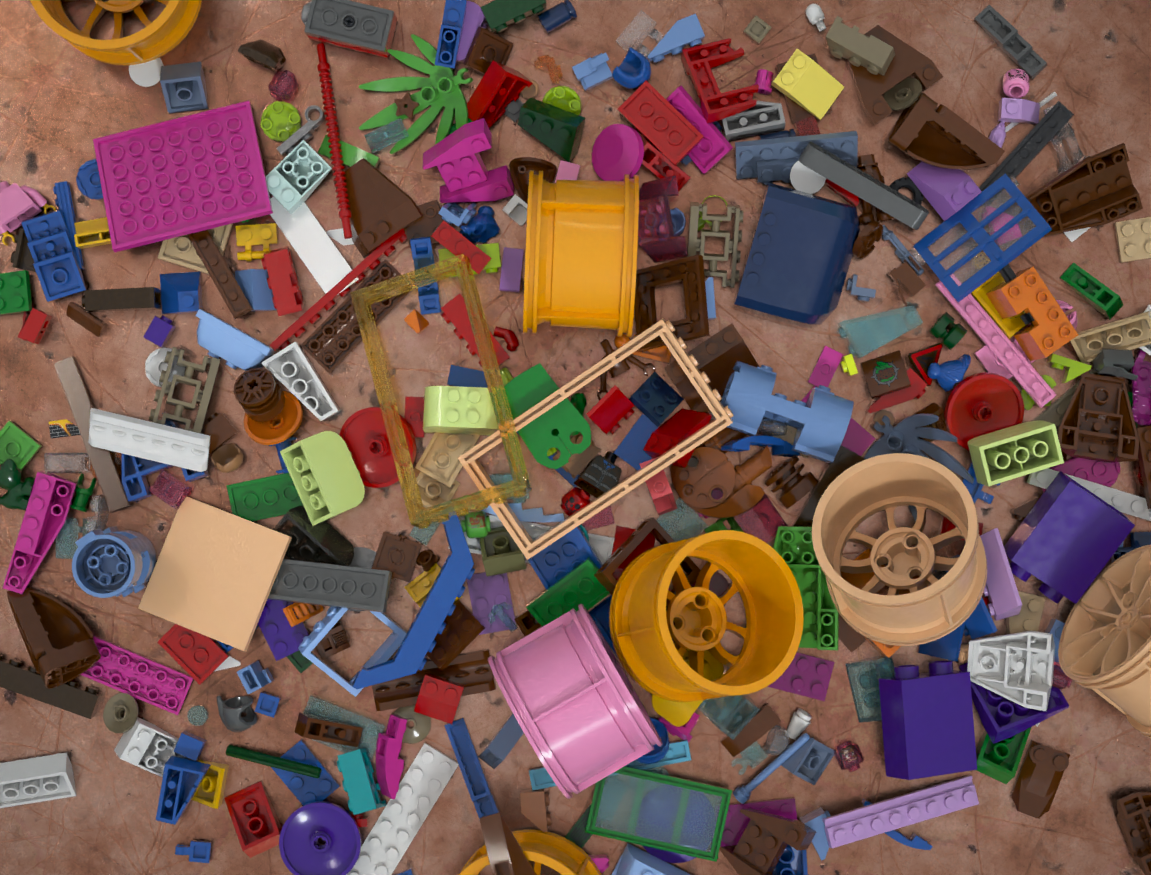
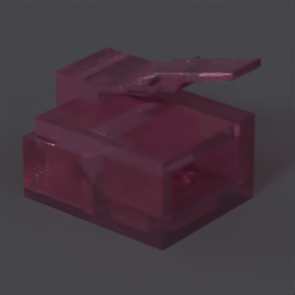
M162 469L157 480L155 479L154 484H152L153 486L148 491L172 508L179 509L192 488L173 474Z

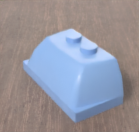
M199 309L195 315L200 318L196 330L198 344L209 351L208 355L218 359L219 357L226 360L225 364L235 370L237 367L245 371L252 368H262L261 362L273 356L275 352L273 348L207 311Z
M627 843L611 875L691 874Z

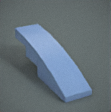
M522 502L508 503L519 521L540 523L564 521V513L544 515L543 507L523 510ZM491 506L481 507V511L497 516Z

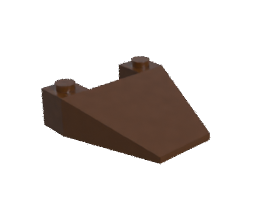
M879 25L864 35L868 37L872 35L894 48L895 56L884 76L879 73L877 75L872 74L867 68L861 65L859 67L854 66L848 60L861 108L873 126L893 112L882 95L912 75L913 78L917 79L922 85L923 92L943 78L931 59Z

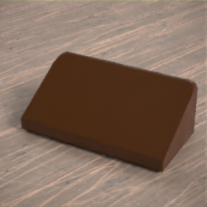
M74 302L68 304L66 315L97 337H100L107 324L90 312L85 311Z

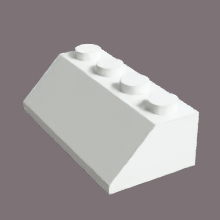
M67 753L0 763V808L76 796L73 768Z

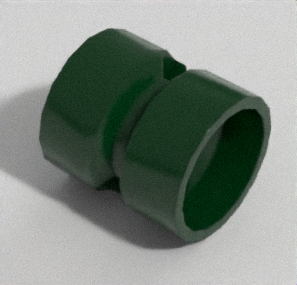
M945 312L934 323L929 332L936 339L941 338V343L951 350L964 337L967 330L962 325L955 324V319Z

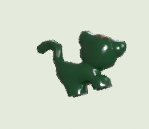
M7 459L4 463L0 464V487L8 490L0 497V505L8 509L26 511L35 478L28 477L24 482L21 481L22 471L13 460Z

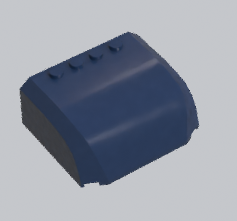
M768 182L762 201L763 207L743 276L738 283L734 304L802 323L822 324L838 306L853 255L852 249L860 232L857 209L855 206Z

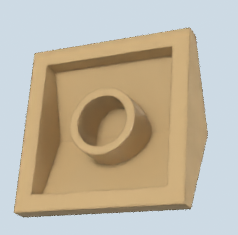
M420 472L406 497L442 516L460 483L455 480L451 488L425 473Z

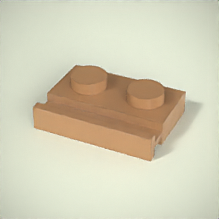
M579 432L570 440L574 444H579L583 440V435ZM592 440L591 445L581 454H571L569 462L562 466L566 472L572 475L573 479L601 451L600 448L594 445L595 443ZM560 451L553 457L554 460L560 458Z

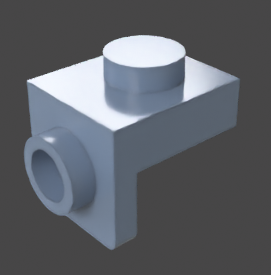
M853 274L851 278H848L846 285L849 295L857 296V300L869 302L870 298H875V289L856 287L858 275Z

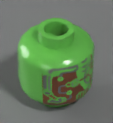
M484 511L466 513L465 520H461L463 532H466L468 538L486 537L488 532L491 531L490 517L486 516Z

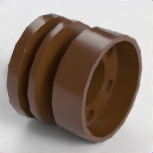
M252 368L237 378L233 390L235 398L252 420L258 422L269 421L281 413L285 406V396L268 370Z
M797 456L782 462L764 482L767 487L774 482L777 483L771 489L772 493L780 489L783 490L778 500L786 509L798 502L819 482L811 472H807L804 475L800 474L805 466L803 463L796 468L794 467L800 460Z

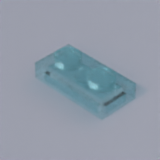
M401 118L364 136L372 153H375L409 135Z

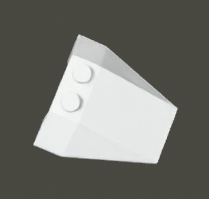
M1027 631L970 640L967 671L970 672V680L1025 708L1046 711L1053 684L1055 658L1053 634Z

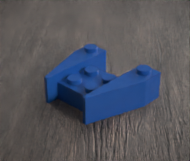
M165 421L166 424L164 425L181 429L176 422ZM122 454V484L128 502H136L152 496L146 475L172 467L173 465ZM181 468L185 480L188 482L209 475L208 470L198 472Z

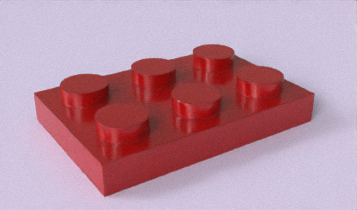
M175 624L157 642L199 685L229 657L212 638L178 624Z

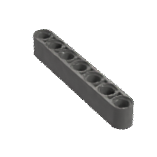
M813 142L807 144L798 159L804 166L913 229L918 230L929 214V211L922 205Z

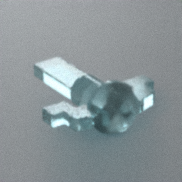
M506 602L492 607L488 614L490 618L488 621L490 623L496 620L494 616L497 615L511 632L518 628L503 611L504 608L509 610L513 607L510 603L507 605Z

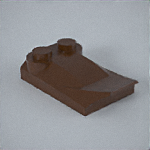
M1034 740L1030 741L1010 795L1017 811L1038 819L1049 811L1064 770L1069 765V753Z

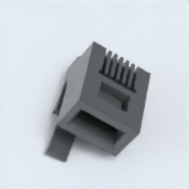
M1102 349L1093 360L1094 371H1097L1098 375L1121 376L1134 381L1138 378V375L1128 373L1135 365L1132 350Z

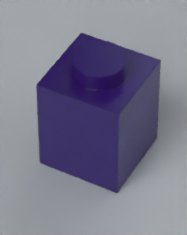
M164 315L161 318L155 316L143 337L164 348L176 326L171 324L173 320Z

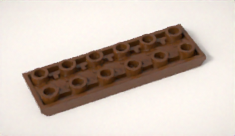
M385 259L301 346L330 374L413 290L414 286Z
M489 650L458 655L443 671L432 660L426 661L422 671L417 670L416 674L372 685L376 711L416 705L426 673L465 685L462 696L496 690L493 672L488 662V657H490Z

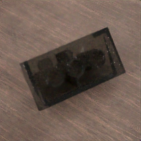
M304 506L290 509L273 528L277 532L292 537L285 554L290 560L349 566L352 563L354 557L353 545L326 521L312 526Z

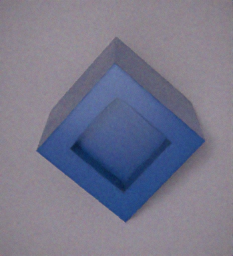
M183 731L174 752L197 761L207 740Z

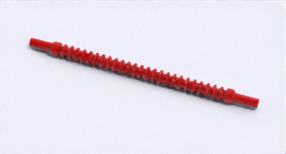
M320 43L316 45L319 60L317 68L318 72H320L319 77H321L319 81L322 83L320 87L323 88L321 93L324 94L322 95V99H324L322 103L325 105L323 109L326 110L324 112V115L327 116L325 121H328L326 123L328 127L326 130L329 132L327 135L330 138L328 142L331 143L329 148L332 149L330 150V154H332L330 158L333 160L331 164L334 165L332 168L335 171L333 176H336L334 178L336 182L334 186L337 187L335 190L338 193L336 198L339 199L337 203L340 204L338 206L340 210L338 214L339 218L342 219L344 239L352 238L350 224L352 215L351 210H348L350 208V205L347 204L349 202V199H347L349 195L346 193L348 189L345 188L347 185L344 182L346 177L343 176L345 172L342 171L345 167L342 165L344 161L341 160L343 158V155L340 154L342 150L339 149L341 144L338 143L340 142V138H338L340 134L337 132L339 128L336 127L338 122L335 121L337 120V116H335L337 112L334 110L336 106L333 105L335 103V100L332 99L334 95L331 94L333 92L331 88L333 85L330 83L332 81L329 77L331 73L328 72L330 71V64L327 63L325 45Z

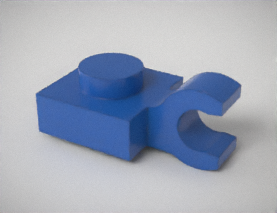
M191 840L190 846L177 844L175 854L189 855V862L209 863L212 842Z

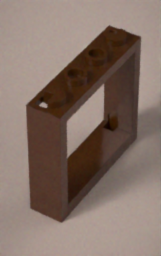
M654 518L644 520L594 574L611 595H613L618 582L612 573L649 533L661 545L675 542ZM685 557L680 565L686 572L685 576L689 584L692 585L697 580L696 576L701 570L689 557ZM673 588L670 592L676 595L675 588Z

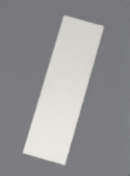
M272 197L270 199L273 213L270 214L325 294L328 293L352 269L305 202L290 214ZM356 277V278H355L349 285H347L343 290H345V289L348 288L350 285H352V284L355 283L357 280H359L358 277Z

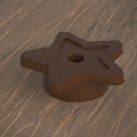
M409 92L402 99H394L398 106L396 116L405 114L412 119L415 108L420 104L411 99Z

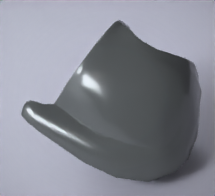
M217 696L219 715L228 730L242 732L256 724L257 716L251 707L252 697L239 696L224 701L221 696ZM242 712L247 713L245 717H241Z

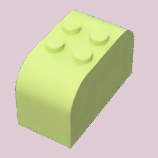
M459 386L425 387L424 433L493 434L506 425V414L494 399V396L501 389Z
M1037 420L1017 424L975 437L967 442L976 480L978 483L988 487L1064 463L1056 426L1054 423Z
M324 431L300 440L280 451L312 526L344 513L362 502L365 488L360 472L356 468L352 454L345 441L337 433Z

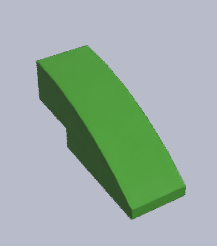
M325 135L318 154L331 159L332 154H330V150L332 149L329 148L331 143L328 142L330 138ZM341 140L338 142L341 144L339 149L342 152L340 154L343 155L341 160L344 163L342 165L350 168L364 158L377 168L380 161L379 157Z

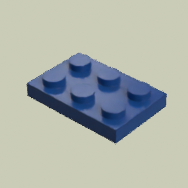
M302 739L280 758L320 767L322 771L319 778L271 767L302 805L322 802L340 787L337 780Z

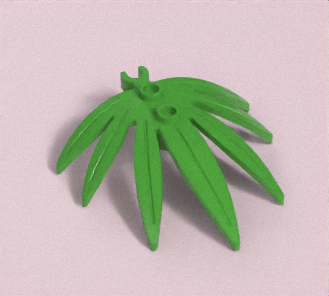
M412 34L411 37L417 47L435 65L437 49L426 40ZM388 49V53L418 71L429 74L430 77H395L359 85L360 89L384 92L409 91L422 88L421 91L411 94V99L420 104L415 108L413 115L431 105V108L421 115L391 149L390 154L405 148L423 134L437 118L443 107H445L439 124L435 145L448 136L453 123L454 111L457 129L468 123L467 103L459 86L461 84H470L473 81L472 78L466 80L463 78L464 73L469 71L467 68L460 69L455 76L449 67L433 66L426 60L413 54ZM393 103L359 126V129L378 128L409 117L405 114L396 116L398 106L396 103Z

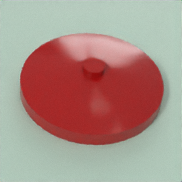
M983 372L971 375L962 380L948 397L944 415L946 428L950 434L958 438L957 444L969 450L967 443L969 440L1022 423L1024 403L1021 393L1010 380L999 374Z
M368 407L352 414L342 426L339 435L343 438L352 454V459L360 472L364 486L382 488L393 485L402 480L412 468L416 456L414 433L408 422L397 412L385 407Z

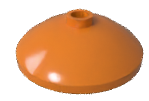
M283 391L285 406L280 414L269 421L258 422L252 420L245 412L244 428L253 441L263 445H274L287 440L297 431L302 422L303 410L299 400L293 394Z

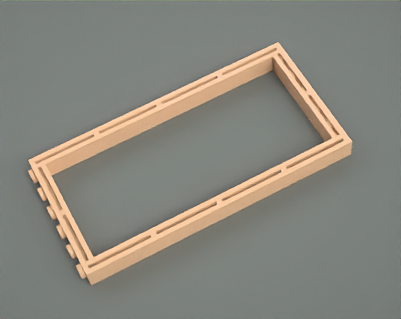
M662 318L458 457V460L527 560L733 423L732 417L734 415L728 406L724 407L720 402L722 397L716 388L714 390L711 389L708 384L711 381L704 371L700 373L696 367L699 365L693 354L688 355L685 350L687 345L681 337L677 339L673 333L675 328L670 320L665 321ZM657 336H660L716 419L533 541L477 458Z

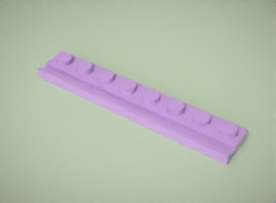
M972 775L823 818L829 848L839 847L978 805L979 801L975 785L972 782Z

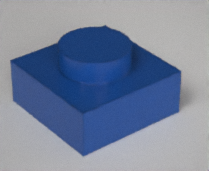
M261 692L254 712L274 718L281 698Z

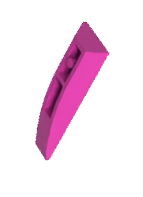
M45 471L37 472L3 589L20 594L24 593L66 522L77 483Z

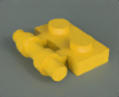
M277 224L236 226L237 246H245V252H237L238 260L249 262L253 261V259L264 258V253L271 251L270 244H278ZM263 245V251H252V246Z

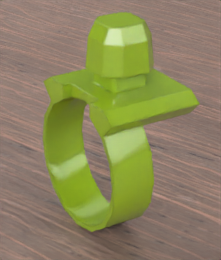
M713 195V196H709V197H707V198L704 199V201H705V200H707L708 198L716 197V198H720L722 201H724V203L726 204V208H727V205H728V204L726 203V201H725L722 197H720V196ZM699 211L698 231L705 227V223L709 228H712V222L702 220V211Z

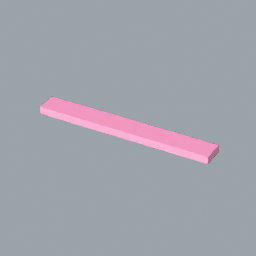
M954 274L950 275L958 286L962 284ZM941 281L935 284L1039 408H1042L1056 396V393L971 294L958 303Z

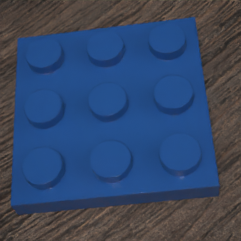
M579 526L528 559L546 590L588 557L599 569L602 566L601 561Z

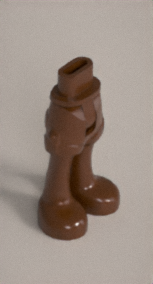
M874 154L858 156L859 165L857 168L885 184L884 177L878 168V163L875 162ZM862 199V214L858 216L859 225H868L870 222L875 221L874 214L872 213L871 204ZM876 207L877 222L881 223L895 219Z

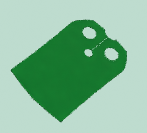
M539 363L512 379L494 396V399L509 420L512 421L558 390L559 387ZM568 398L517 431L536 461L552 469L564 466L569 462L571 454H581L591 445L590 426ZM553 429H558V436L552 435ZM574 431H578L583 435V440L579 444H574L570 440V435ZM550 448H557L560 451V458L550 460L547 456L548 450Z

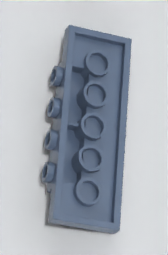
M857 131L735 142L736 178L757 177V181L765 185L768 182L773 183V181L778 180L790 183L791 169L809 142L819 145L857 168Z

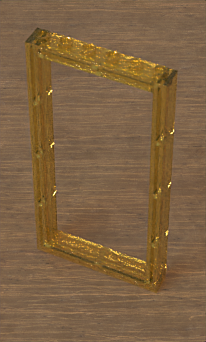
M461 254L351 292L410 524L423 529L431 526L430 523L435 521L442 523L450 520L449 517L457 515V517L467 515L469 510L475 508L476 510H483L488 508V504L507 502L509 497L520 498L526 496V492L531 491L532 487L469 258ZM457 275L513 480L424 509L370 304Z

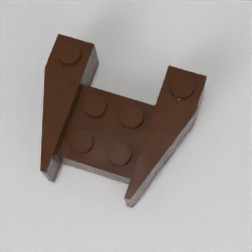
M752 808L741 809L740 812L751 820L736 848L722 846L720 851L739 875H773L772 872L786 846L790 845L796 850H807L816 831L795 819L765 813L764 811Z

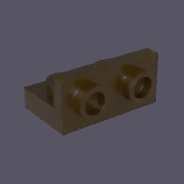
M20 227V231H17L15 235L17 246L16 251H13L11 255L12 267L36 272L33 265L34 260L27 244L28 239L24 229Z

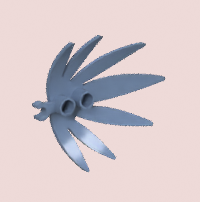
M885 415L882 418L885 425L875 422L874 428L878 432H883L884 435L870 447L864 458L868 459L893 453L913 454L929 458L925 454L927 453L970 483L974 482L970 473L953 456L940 447L918 438L957 442L958 438L946 431L931 427H921L938 421L939 417L937 415H912L899 422L895 427L890 424V419ZM908 505L916 521L917 509L915 506Z

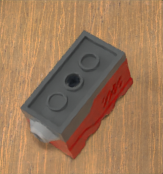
M312 0L303 6L301 20L306 26L304 32L310 40L366 52L383 58L389 57L387 50L391 49L398 20L394 11L350 0Z

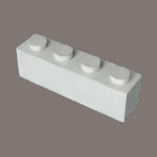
M298 342L292 343L261 362L320 421L324 422L340 412V409Z

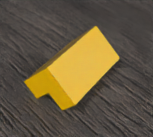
M107 217L74 223L76 230L74 238L77 248L84 249L111 244Z

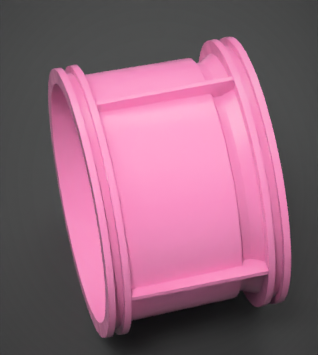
M583 604L578 605V611L574 608L559 618L497 652L496 658L493 655L488 657L493 675L521 729L550 777L567 799L573 797L572 792L575 794L580 793L634 760L655 749L653 745L657 744L659 747L663 745L634 688Z

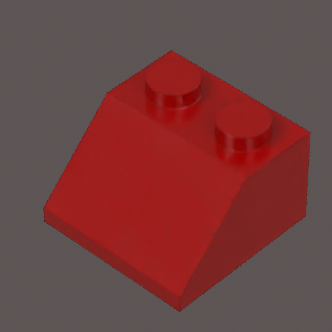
M426 673L414 712L452 724L465 685Z

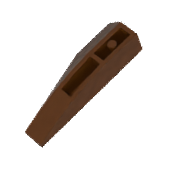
M498 812L480 817L492 874L536 875L502 814Z

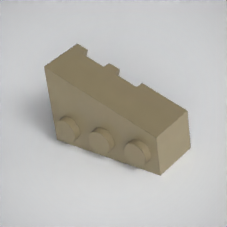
M837 16L826 35L831 54L839 59L842 57L848 59L854 66L859 67L861 65L872 74L877 75L879 73L884 76L895 56L894 48L872 35L868 37L859 33L858 30L860 28L855 25L853 28L841 23L842 18Z

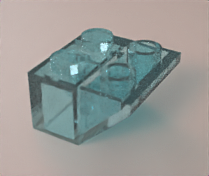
M746 694L705 699L698 707L714 725L733 740L760 710L755 702Z

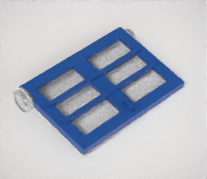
M1005 173L909 250L921 266L925 263L929 265L958 303L1052 230L1050 225L1017 188L1020 184L1013 175L1008 177Z

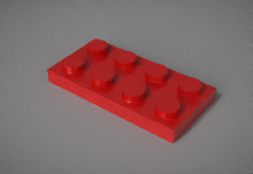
M647 81L617 109L674 166L704 138Z

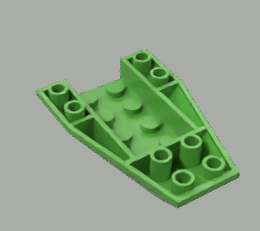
M778 526L773 549L778 552L791 569L802 597L804 621L802 637L798 648L838 650L839 612L831 599L826 576L815 555L812 542V527Z

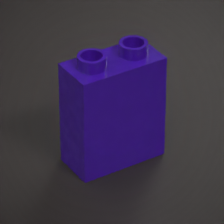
M1060 471L1005 544L1004 549L1006 555L1011 560L1009 565L1012 574L1024 582L1031 575L1035 576L1043 582L1038 590L1057 604L1063 596L1076 604L1135 525L1123 513Z
M940 660L928 662L929 672L919 673V665L894 666V677L879 678L887 777L912 780L977 770L970 672L953 670V661Z

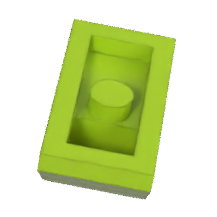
M1056 354L1049 355L1047 362L1052 363L1051 367L1059 370H1063L1064 367L1066 368L1061 383H1066L1091 370V365Z

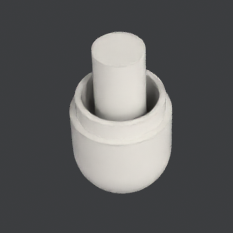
M810 4L806 8V16L812 25L816 24L820 32L826 29L823 19H825L824 13L819 5Z

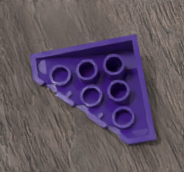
M968 662L959 665L960 671H967ZM971 681L972 700L993 744L1008 739L1069 708V704L1061 690L1053 686L1047 710L1042 711L1025 708Z

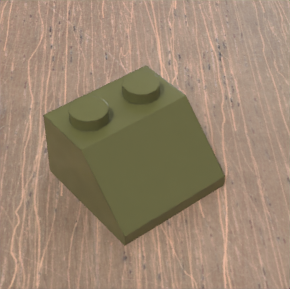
M504 526L491 528L486 537H480L482 560L487 577L527 569L524 554Z

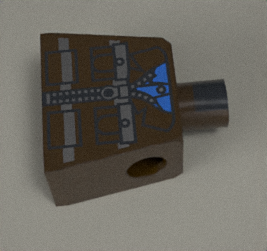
M610 451L606 452L604 457L597 455L574 481V484L596 498L616 486L622 472L621 468L614 464L617 455Z

